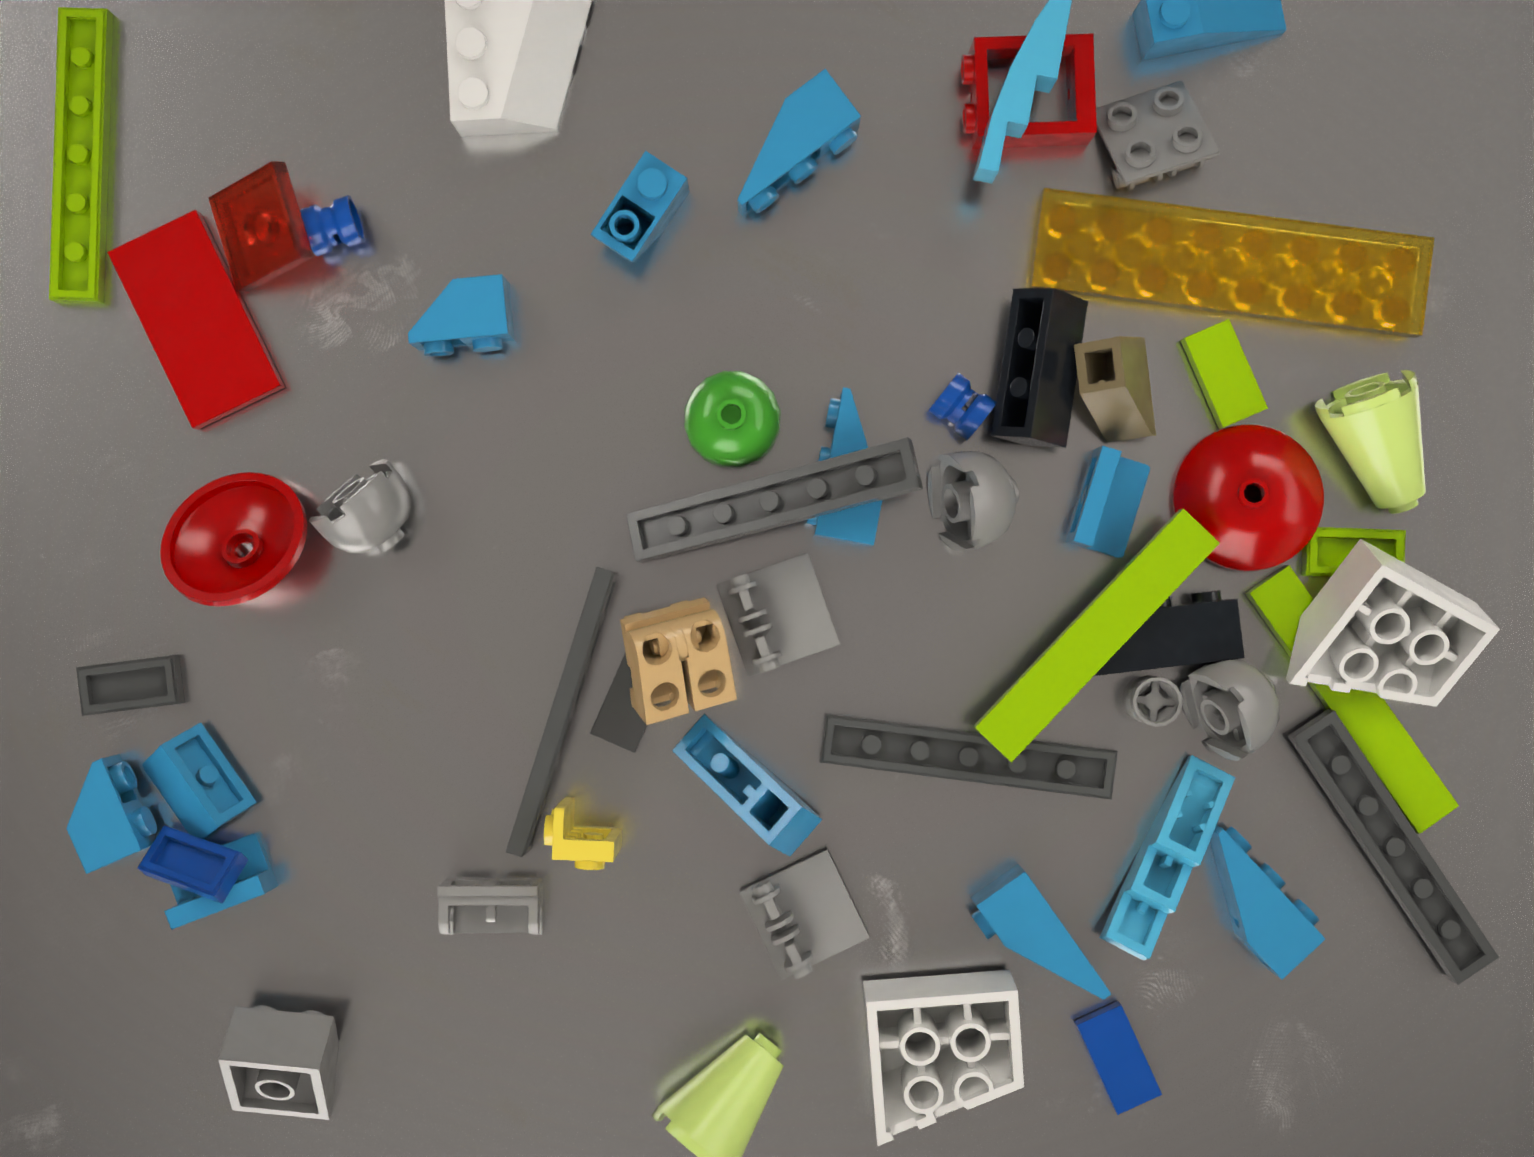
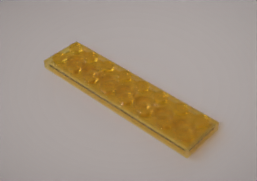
M1043 188L1040 196L1029 288H1056L1068 294L1416 338L1423 335L1435 238Z

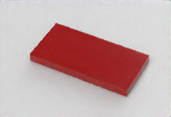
M195 209L107 252L193 429L199 430L285 388L200 212Z

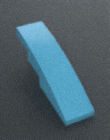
M1049 0L1034 21L1010 66L984 132L973 180L993 183L999 172L1005 136L1022 137L1029 123L1034 91L1050 93L1057 81L1072 0Z
M1193 755L1187 758L1135 857L1099 938L1141 960L1150 959L1168 914L1176 911L1193 867L1201 865L1236 777Z

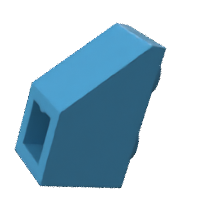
M645 151L591 232V236L634 263L664 232L689 194L687 177Z
M503 274L452 279L408 332L409 344L418 350H424V356L431 357L454 354L453 347L473 345V351L476 352L503 349L502 342L515 341L510 283Z
M120 754L92 762L66 828L86 874L150 847L156 838L157 825L154 816L147 807L142 806L135 790L137 787L136 775L132 767L126 761H122Z

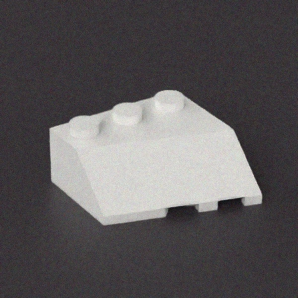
M444 0L450 121L461 137L558 132L573 78L572 71L579 46L583 42L587 28L586 21L591 3L594 0Z
M1360 539L1300 616L1286 680L1289 684L1306 686L1307 682L1328 685L1332 691L1350 693V690L1354 689L1377 693L1380 698L1437 707L1500 629L1473 600Z
M1010 970L863 981L877 1146L894 1140L893 1135L915 1126L922 1129L937 1123L936 1118L962 1107L969 1110L1024 1087L1018 989Z

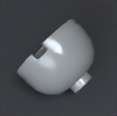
M958 451L942 454L936 459L940 460L941 463L931 467L927 491L932 518L937 519L942 515L943 524L947 532L939 533L943 542L953 551L964 552L984 547L999 539L1008 531L1019 501V489L1015 480L1010 477L1005 467L993 456L982 452Z
M385 458L369 465L375 474L366 480L364 477L360 478L358 474L354 475L320 504L316 510L321 516L310 517L309 522L335 548L347 553L362 554L377 547L381 552H385L397 544L405 535L400 527L408 519L410 513L411 498L409 489L401 475Z
M1237 659L1210 662L1188 675L1189 679L1181 683L1182 707L1187 720L1193 729L1197 728L1199 722H1201L1206 733L1211 737L1204 743L1223 758L1239 761L1260 749L1271 739L1280 720L1279 699L1274 682L1259 669Z

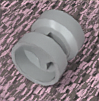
M1152 675L1138 676L1131 680L1123 694L1124 708L1128 715L1136 721L1155 727L1166 726L1173 722L1180 714L1183 704L1182 694L1173 682Z

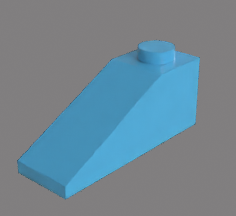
M1140 0L1132 13L1142 61L1282 34L1287 30L1281 0Z
M705 714L672 750L769 846L788 856L795 852L822 821L789 787Z
M1019 864L971 897L979 909L971 914V916L988 940L997 935L1006 948L1104 1000L1111 995L1102 979Z

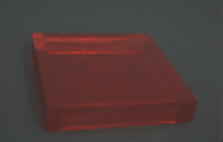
M271 161L208 198L236 291H250L314 257L285 162Z

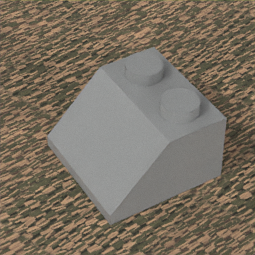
M264 1005L253 1008L235 1006L218 1057L232 1110L330 1120L339 1046L334 1016H328L314 1010L297 1013L277 1011L272 1007Z

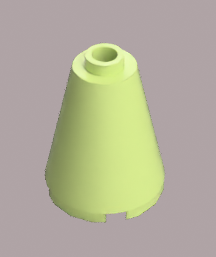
M1401 370L1402 380L1390 381L1387 372L1355 381L1332 391L1335 401L1325 405L1321 398L1315 405L1320 420L1375 506L1380 509H1388L1391 514L1402 513L1415 508L1419 504L1417 499L1426 493L1419 386L1415 372L1409 370Z
M758 1033L754 1040L745 1034L661 1103L651 1115L656 1121H662L667 1116L671 1121L665 1129L697 1157H742L784 1067L777 1060L782 1051L761 1033Z

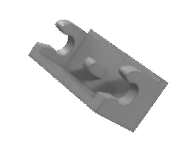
M446 878L437 886L439 934L529 933L532 935H542L544 932V878Z

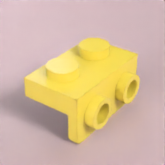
M565 797L552 809L551 815H546L544 845L552 846V860L575 861L574 867L582 870L605 869V862H614L622 848V828L574 826L575 797Z

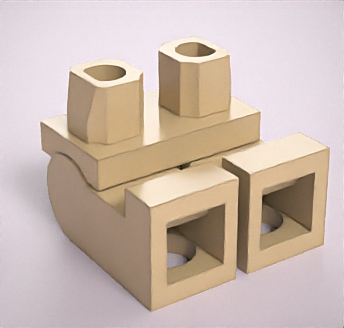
M705 597L692 601L677 602L666 608L643 614L639 612L620 619L627 665L631 670L633 686L630 688L631 704L646 725L688 714V704L694 711H699L737 700L724 627L718 613L714 609H710V602ZM714 687L718 688L716 691L712 693L700 692ZM668 700L672 701L666 706L658 707L653 705Z

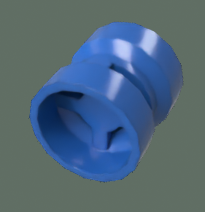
M346 195L334 199L330 207L321 208L315 204L301 208L300 217L304 233L311 250L317 257L331 253L334 247L340 245V243H344L349 247L365 243L362 222L351 196Z
M958 372L928 411L940 420L948 419L954 424L955 432L967 441L995 407L996 401L987 394L976 393L971 389L970 381ZM964 405L967 407L965 411L962 409Z

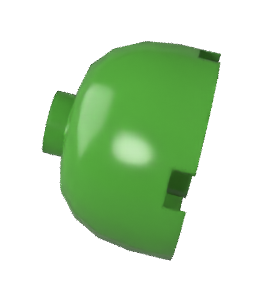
M722 371L706 377L691 392L684 408V429L691 446L705 461L721 468L741 469L758 462L773 449L780 433L781 410L774 392L760 378L744 371Z

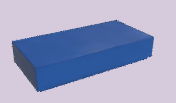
M164 825L137 869L146 876L223 904L248 859L241 852Z
M1119 1001L1074 1021L1117 1115L1162 1095Z

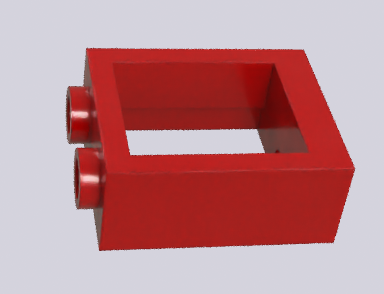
M1093 33L1066 34L1062 57L1066 59L1068 121L1029 122L1021 138L1005 136L1003 148L1088 145L1097 133ZM1026 36L974 37L969 54H962L961 83L962 85H970V103L963 104L962 125L963 133L971 134L972 149L981 148L984 132L989 121L987 59L1015 58Z

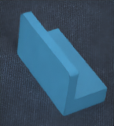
M1100 446L1094 449L1065 542L1115 558H1122L1125 554L1150 467L1146 464L1120 457L1122 451Z
M201 722L160 745L142 764L143 769L187 832L204 840L218 828L249 810L257 803Z
M252 833L221 845L241 852L248 859L223 904L170 885L177 905L164 911L171 930L266 894L278 886L258 833Z

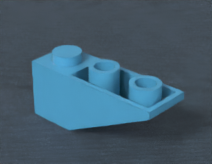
M826 69L785 98L737 199L738 211L742 216L751 209L759 213L769 207L779 197L777 192L779 188L791 179L795 184L802 182L818 168L819 165L816 161L830 150L836 155L849 147L857 139L858 135L855 131L859 129L861 115Z
M843 387L840 400L830 398L825 427L834 429L831 448L821 446L818 461L868 448L851 389ZM882 500L807 519V524L816 525L814 536L871 547L874 546Z
M1216 825L1210 845L1234 933L1269 971L1282 980L1325 940L1324 936L1314 927L1320 920L1300 899L1297 898L1292 903L1280 889L1286 883L1268 864L1264 862L1261 866H1258L1247 855V852L1252 847L1236 829L1230 826L1225 831Z

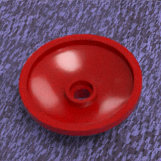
M1236 425L1221 429L1205 437L1188 453L1175 477L1172 504L1174 514L1179 509L1184 508L1220 543L1206 557V560L1231 570L1258 571L1284 563L1307 545L1316 532L1322 517L1324 489L1319 470L1312 457L1293 438L1281 431L1266 426ZM1254 485L1260 489L1261 499L1259 502L1252 503L1245 498L1244 490L1246 486Z
M253 472L236 473L213 480L192 493L182 502L170 518L163 533L160 549L164 573L178 592L189 600L202 605L216 607L231 606L255 599L276 586L298 561L307 537L308 524L305 509L295 492L287 484L267 474Z

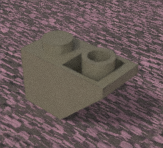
M1117 336L1074 344L1079 392L1107 442L1156 436L1145 337Z

